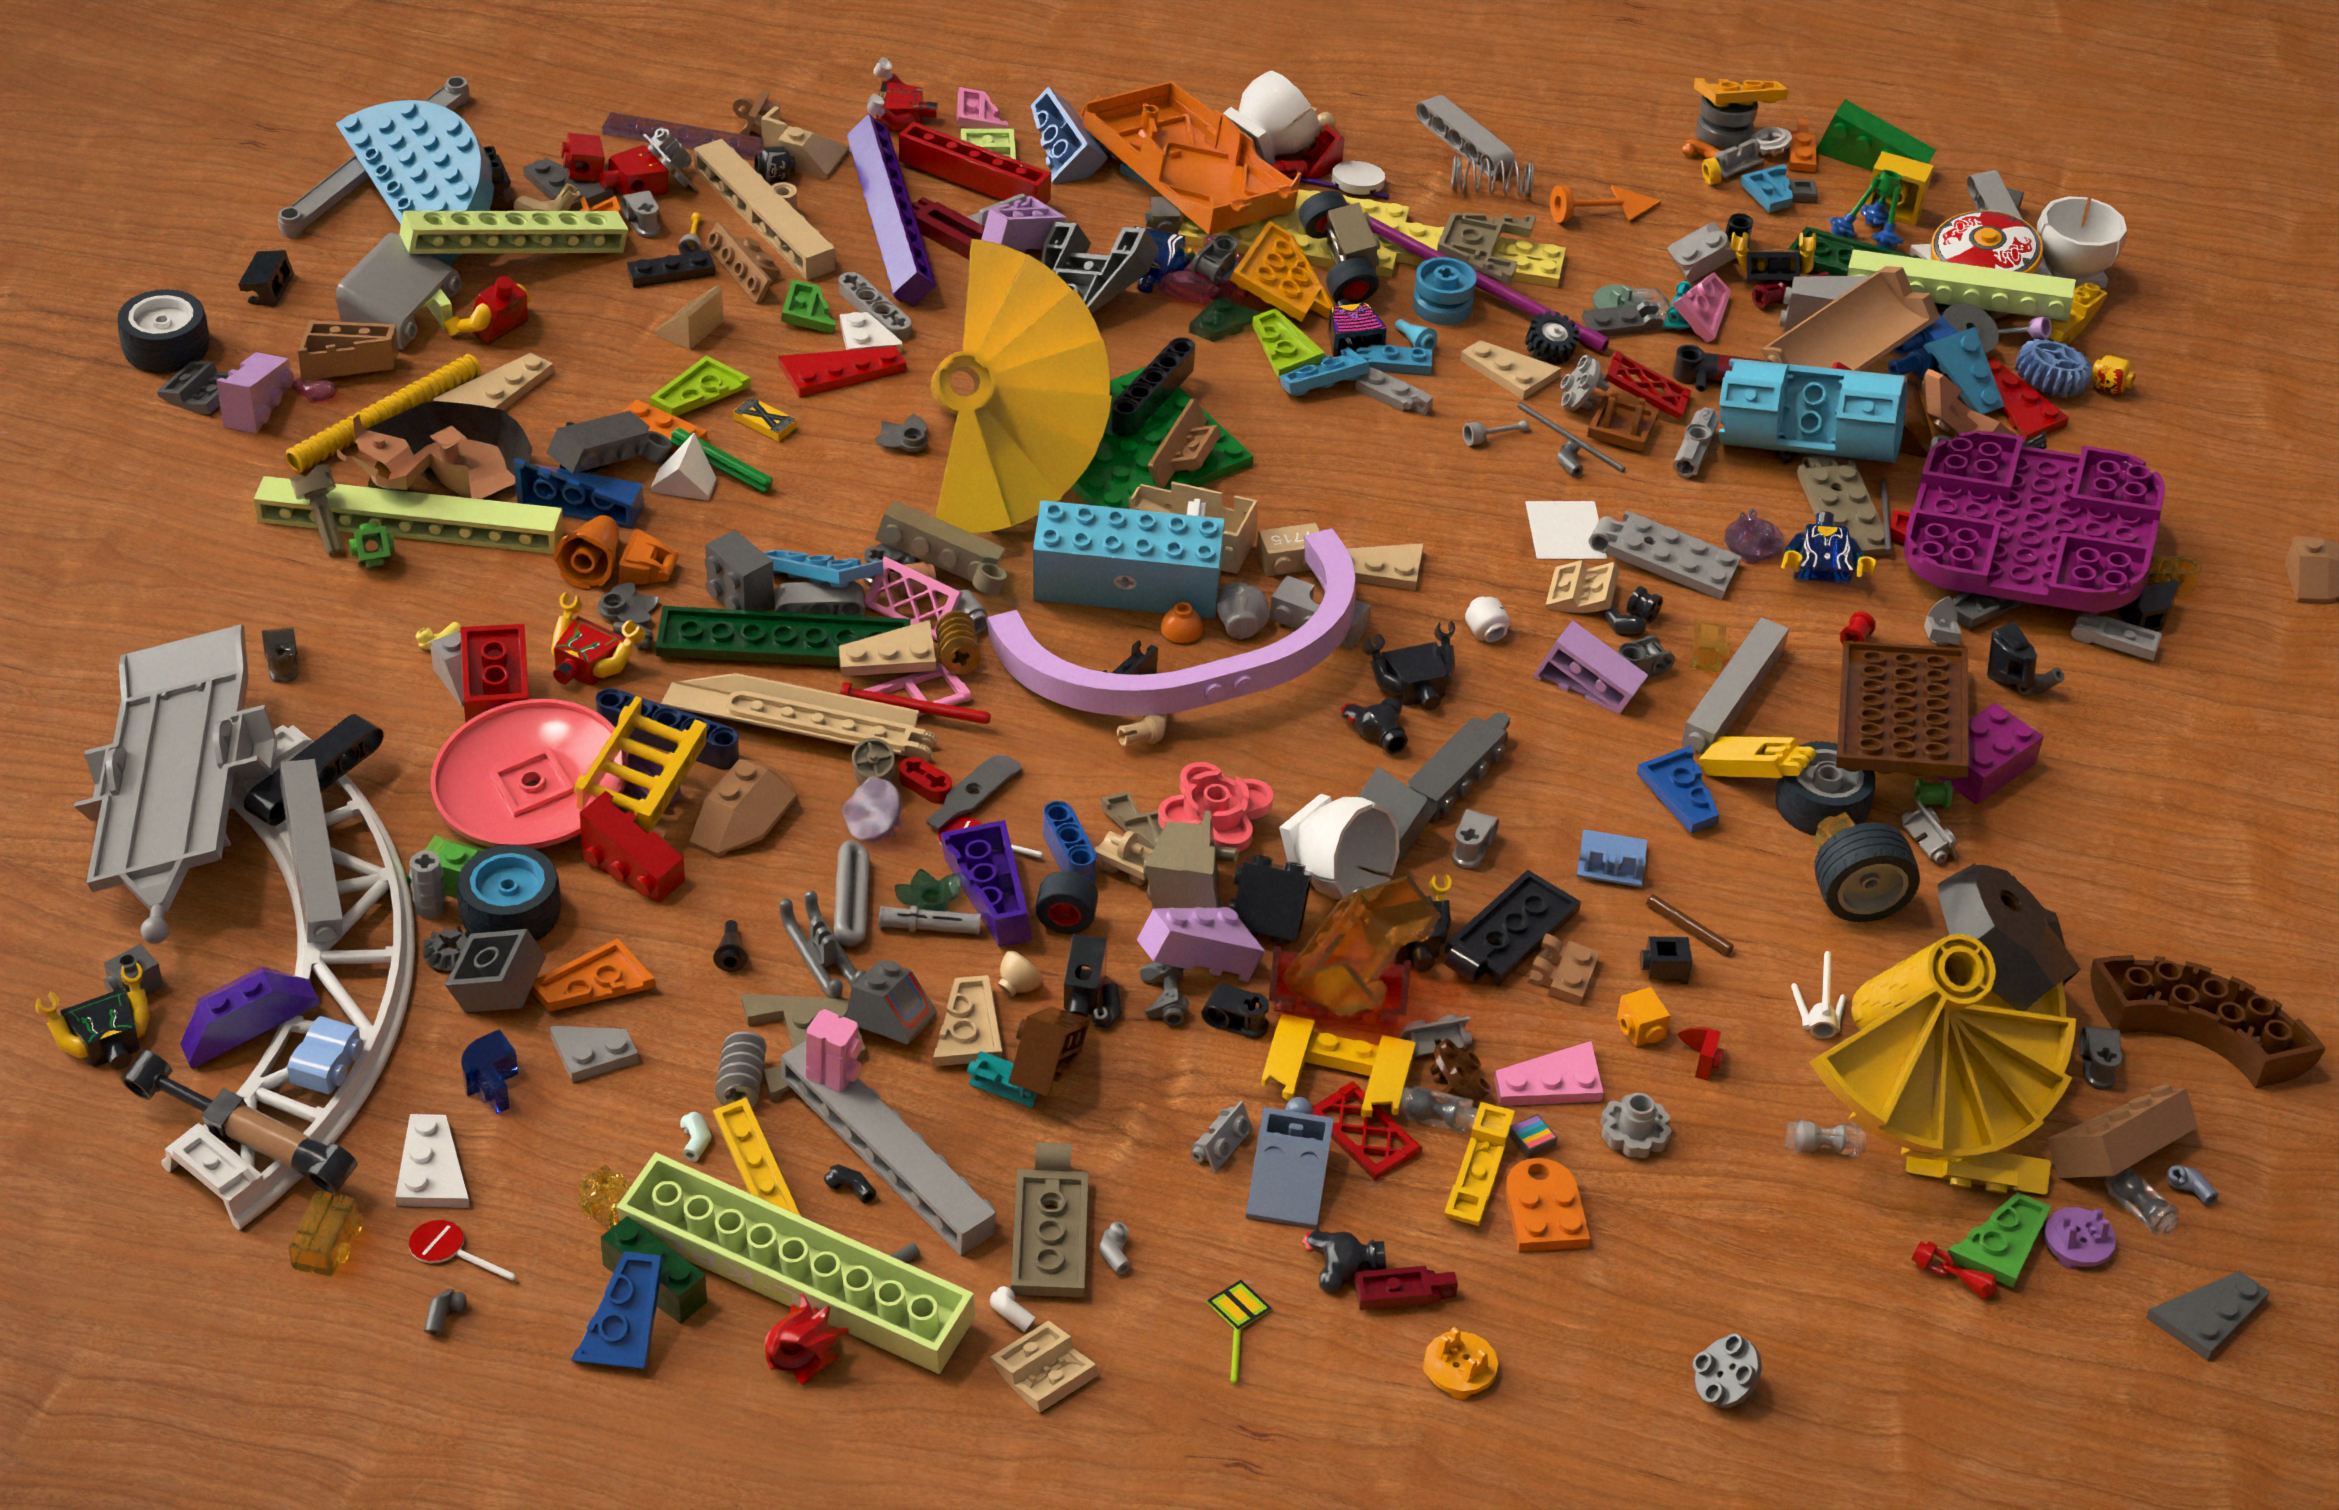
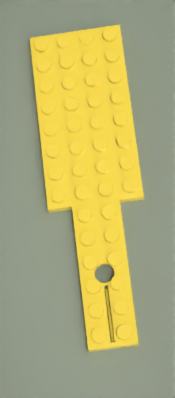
M1299 189L1295 210L1292 212L1210 235L1184 215L1178 232V237L1183 236L1180 244L1204 248L1218 235H1230L1238 241L1237 253L1246 254L1266 224L1271 221L1294 235L1310 265L1329 268L1335 266L1327 246V238L1315 239L1308 236L1299 218L1300 206L1309 197L1320 193L1319 191ZM1343 195L1349 204L1359 202L1363 213L1367 212L1369 216L1437 250L1438 242L1445 227L1408 223V206H1401L1397 203L1376 202L1371 199L1351 198ZM1378 236L1380 249L1377 250L1379 266H1376L1377 275L1392 278L1396 262L1420 265L1426 261ZM1500 236L1492 256L1517 261V269L1512 281L1558 288L1566 247ZM1475 270V271H1477V272H1479V273H1481V274H1483V275H1485V276H1487V277H1491V276L1486 275V274H1484V273H1482V272H1480V271H1478V270Z

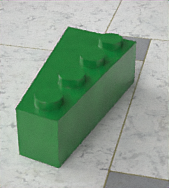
M1847 99L1843 101L1834 114L1816 148L1817 154L1873 171L1882 151L1927 164L1930 163L1937 151Z

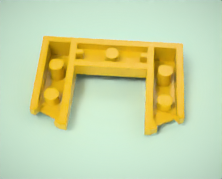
M1281 1013L1263 1072L1262 1086L1268 1085L1271 1078L1286 1086L1283 1089L1282 1097L1290 1101L1293 1099L1305 1062L1370 1076L1360 1116L1372 1117V1105H1388L1389 1103L1392 1107V1114H1398L1412 1067L1416 1042L1382 1035L1380 1044L1374 1045L1362 1040L1356 1041L1337 1037L1330 1033L1314 1032L1315 1020Z

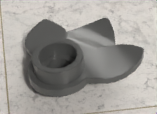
M915 414L910 415L904 425L882 421V435L876 437L875 441L885 448H902L907 452L915 453L927 446V436L925 435L927 424Z
M627 582L613 587L611 592L601 597L598 603V612L606 619H619L622 622L632 620L636 624L643 625L652 620L650 613L657 607L659 598L636 594L634 583Z

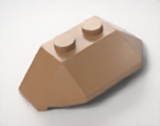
M739 758L705 798L690 838L689 846L718 858L726 855L727 851L740 849L763 840L797 799L796 793L786 774L761 763Z

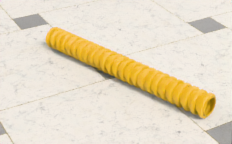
M467 353L463 358L460 357L456 361L449 363V365L437 369L434 373L428 374L427 377H422L420 381L417 380L413 384L407 385L405 388L398 390V392L392 393L391 396H387L383 400L377 401L376 404H371L368 408L362 409L361 412H356L354 416L351 415L346 420H341L339 424L336 423L331 428H326L324 432L321 431L316 436H311L309 440L306 439L301 444H296L294 448L287 449L286 459L293 470L301 473L305 468L308 469L313 464H318L320 460L323 461L328 456H333L337 450L342 451L343 448L346 449L350 444L356 443L353 418L360 414L362 428L365 430L423 402H431L433 398L472 381L474 378H478L481 376V366L473 355Z

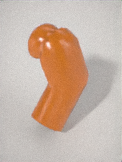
M1688 139L1682 147V152L1687 157H1693L1695 153H1698L1709 159L1715 158L1719 152L1713 146L1695 139Z

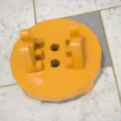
M1453 1327L1450 1332L1434 1338L1428 1345L1423 1370L1434 1385L1450 1393L1455 1399L1466 1400L1471 1394H1477L1487 1389L1495 1380L1498 1359L1495 1350L1486 1340L1475 1334L1459 1331L1456 1327Z

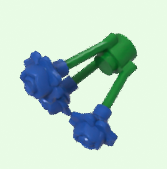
M1882 170L1880 177H1874L1872 184L1851 212H1848L1844 218L1830 217L1829 220L1832 223L1830 231L1833 234L1846 238L1857 237L1858 234L1854 230L1853 223L1861 209L1860 213L1865 217V222L1868 225L1878 228L1885 224L1883 231L1872 234V238L1877 241L1878 247L1895 250L1898 244H1903L1904 240L1895 232L1896 224H1894L1898 198L1902 187L1899 186L1902 176L1891 170ZM1877 188L1876 192L1881 195L1880 199L1876 200V203L1873 205H1866L1865 202ZM1887 197H1892L1890 213L1885 208Z

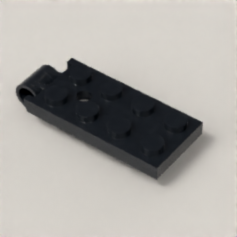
M1527 870L1447 942L1445 953L1448 955L1445 965L1472 983L1478 982L1486 972L1494 977L1493 982L1500 985L1541 947L1546 933L1553 936L1580 911L1581 901ZM1490 943H1498L1499 946H1495Z

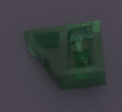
M1217 296L1189 323V333L1215 342L1224 339L1228 335L1243 332V326L1253 323V316L1261 313L1232 302L1227 298Z

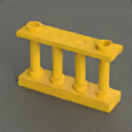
M636 696L629 707L625 706L622 709L618 725L585 775L581 774L577 779L574 793L577 794V808L583 810L591 796L597 798L604 791L609 792L614 797L611 802L615 806L633 812L637 816V825L649 834L656 826L706 745L707 724L695 719L689 730L679 731L641 716L642 698ZM636 727L677 743L678 748L675 753L670 752L666 754L628 738ZM623 750L663 766V772L660 776L655 775L651 777L616 763L614 760L619 752ZM608 773L648 789L649 794L646 799L636 800L599 784L605 774Z

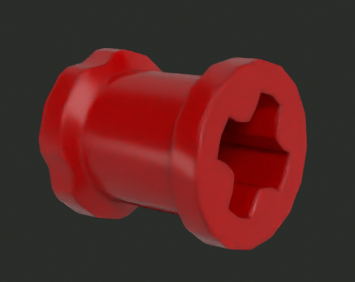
M1855 612L1850 617L1849 626L1844 627L1840 632V642L1842 644L1844 640L1866 642V637L1871 635L1876 629V621L1866 612Z

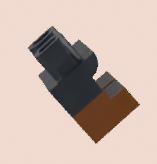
M494 146L484 147L493 167L492 183L494 185V193L489 211L513 210V200L508 191L511 180L502 160L496 154Z

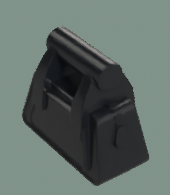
M2015 622L1993 630L1987 671L1988 678L2006 684H2021L2024 688H2032L2034 686L2037 654L2032 644L2029 643Z

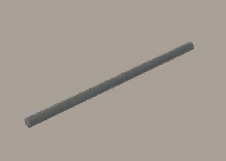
M1518 403V408L1566 438L1576 440L1582 448L1617 470L1625 471V467L1525 404Z
M1882 478L1880 482L1886 553L1890 554L1892 553L1887 483L1886 479Z

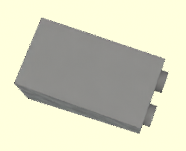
M1870 276L1794 277L1792 288L1786 287L1783 303L1788 304L1787 310L1782 309L1779 326L1784 327L1783 334Z

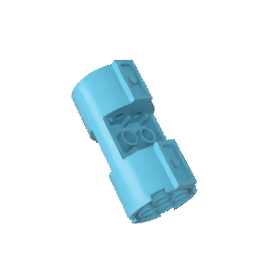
M1733 358L1729 360V366H1732L1733 369L1732 371H1726L1725 377H1723L1719 403V417H1721V424H1724V429L1719 430L1721 445L1890 463L1897 462L1906 412L1907 376Z

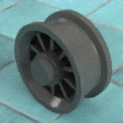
M1959 303L1948 307L1942 314V317L1958 332L1975 327L1986 358L1988 353L1997 345L1999 339L1998 328L1994 320L1982 309L1971 304Z

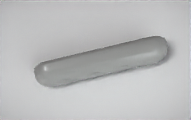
M852 840L844 842L838 851L834 913L835 938L840 944L848 947L860 944L866 936L870 858L867 849L862 844Z

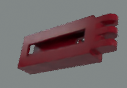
M924 197L911 204L921 235L970 260L971 239L981 240L984 226L939 202L934 203Z

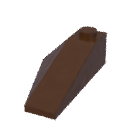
M1907 380L1906 412L1899 452L1927 458L1933 437L1917 382Z

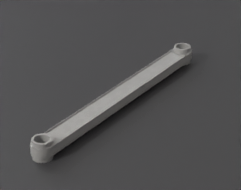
M460 76L450 77L446 80L444 86L425 101L441 105L453 111L458 106L464 105L469 101L470 93L467 80ZM356 155L290 207H285L279 211L278 225L283 236L288 238L300 236L303 233V229L370 177Z

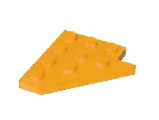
M1271 221L1266 224L1229 279L1241 289L1248 290L1260 297L1265 303L1272 304L1284 311L1289 317L1296 318L1301 322L1310 309L1329 319L1330 308L1334 306L1294 235Z

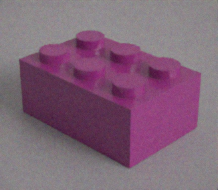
M1993 703L1968 720V778L1948 779L1939 775L1935 776L1942 781L1950 780L1953 789L1977 805L2036 764L2044 736L1998 704Z

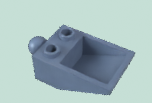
M1295 1097L1287 1103L1285 1110L1263 1107L1246 1218L1311 1229L1317 1228L1334 1118L1313 1115V1106L1306 1098Z

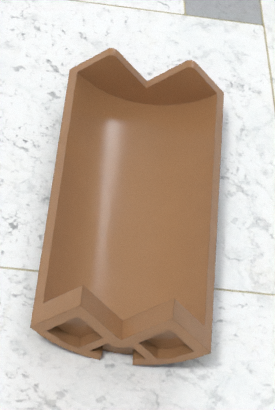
M1885 266L1761 350L1765 357L1764 362L1832 368L1833 363L1839 361L1853 371H1863L1940 319L1930 293L1912 291L1903 267Z

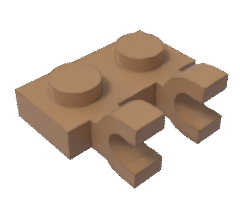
M1546 933L1541 944L1540 953L1536 956L1532 965V972L1528 983L1549 987L1548 995L1580 1006L1597 965L1600 951L1571 941L1568 942L1567 947H1563L1558 938ZM1551 963L1559 965L1558 969H1553Z

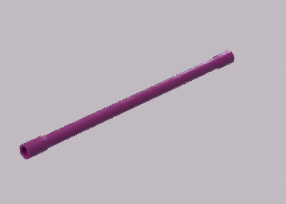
M1369 216L1371 232L1376 233L1379 237L1424 260L1448 257ZM1475 271L1476 287L1536 318L1539 313L1545 315L1546 311H1551V315L1554 316L1555 311ZM1578 323L1575 324L1574 328H1579L1578 334L1580 335L1579 341L1600 353L1607 349L1610 338L1591 328L1584 327Z

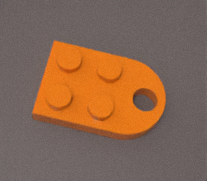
M1544 1158L1527 1159L1516 1164L1508 1173L1505 1197L1518 1252L1589 1248L1590 1235L1578 1186L1573 1174L1562 1164ZM1541 1173L1546 1179L1537 1180L1529 1174Z

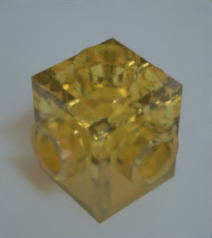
M604 1165L596 1172L588 1174L578 1184L579 1208L588 1219H595L609 1231L620 1222L616 1207L632 1185L623 1174L616 1173L607 1165Z

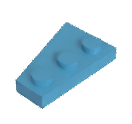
M1975 327L1923 345L1928 354L1932 353L1939 362L1938 367L1943 374L1947 373L1954 384L1962 390L1959 395L1970 410L1985 414L2004 407Z

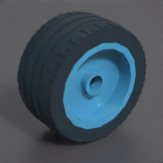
M500 845L488 848L471 857L464 864L458 876L457 899L459 914L464 928L467 931H471L472 934L528 929L532 937L537 941L546 936L559 919L561 908L559 878L554 864L538 850L522 845Z

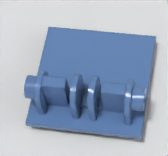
M1583 829L1576 877L1642 887L1648 840Z

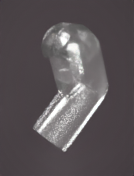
M1658 288L1632 289L1633 302L1654 301L1659 307V311L1656 314L1661 316L1667 314V310L1670 307L1669 300Z

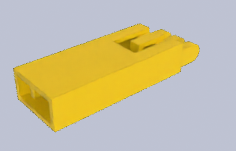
M1719 736L1699 758V762L1706 776L1782 778L1783 776H1799L1803 768L1809 765L1817 753L1812 747H1799L1795 738Z

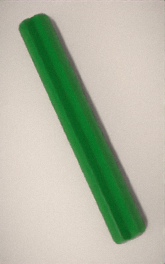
M677 428L671 433L670 442L681 447L692 434ZM697 437L709 464L763 493L770 490L773 482L772 477Z

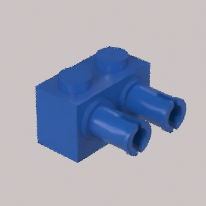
M1939 314L1940 319L1894 349L1898 355L1908 352L1909 354L1908 356L1889 361L1888 370L1890 374L1904 375L1913 372L1921 381H1923L1928 369L1943 374L1938 367L1939 362L1932 353L1928 354L1923 345L1956 334L1958 331Z

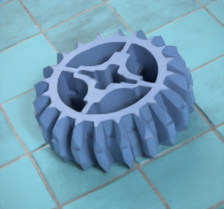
M2034 339L2033 341H2027L2022 349L2019 350L2015 370L2018 372V376L2024 379L2025 383L2031 384L2032 388L2042 390V393L2048 392L2052 396L2057 394L2061 397H2065V395L2074 397V395H2080L2082 391H2085L2086 386L2089 385L2093 366L2090 364V360L2084 357L2082 352L2075 350V347H2068L2066 343L2061 344L2056 340L2052 342L2047 339L2042 341Z

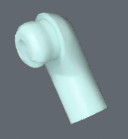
M690 1112L688 1115H684L680 1121L681 1128L686 1127L684 1132L691 1136L690 1141L683 1150V1156L689 1161L696 1162L711 1141L712 1135L705 1117L700 1113Z

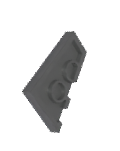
M2238 1271L2149 1309L2146 1318L2208 1360L2267 1301L2270 1291Z

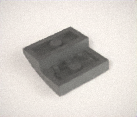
M191 360L157 391V394L160 398L180 408L201 414H211L220 406L216 381L219 378H228V372H218L214 362Z

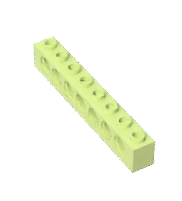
M403 211L399 235L409 254L623 253L628 228L618 211Z

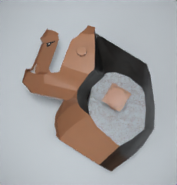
M433 401L423 402L365 430L362 428L360 414L353 418L355 442L358 444L359 450L384 463L391 472L389 479L379 476L378 469L353 456L346 457L339 450H337V456L342 461L352 460L371 476L373 483L382 488L407 490L422 475L432 483L444 484L464 498L482 499L515 484L513 461L517 458L529 463L533 448L519 423L501 409L474 404Z

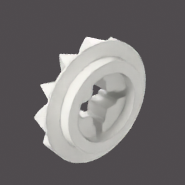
M1767 127L1754 133L1750 139L1759 141L1760 149L1758 153L1761 152L1762 155L1771 153L1773 155L1775 152L1782 153L1784 149L1791 146L1792 135L1783 128Z

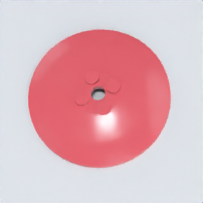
M556 699L515 701L485 711L457 729L437 754L430 780L431 792L437 811L445 823L459 835L472 842L491 848L500 845H522L537 849L574 838L581 834L579 816L581 809L577 808V794L574 793L576 781L581 774L585 775L615 727L606 718L590 708L577 703ZM621 750L614 762L629 767L627 752ZM606 773L599 785L622 794L627 781ZM530 781L539 782L535 786H525ZM591 796L586 806L589 805L596 798Z

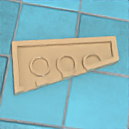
M529 353L433 398L432 402L443 401L474 404L504 411L554 373L553 363L533 353Z

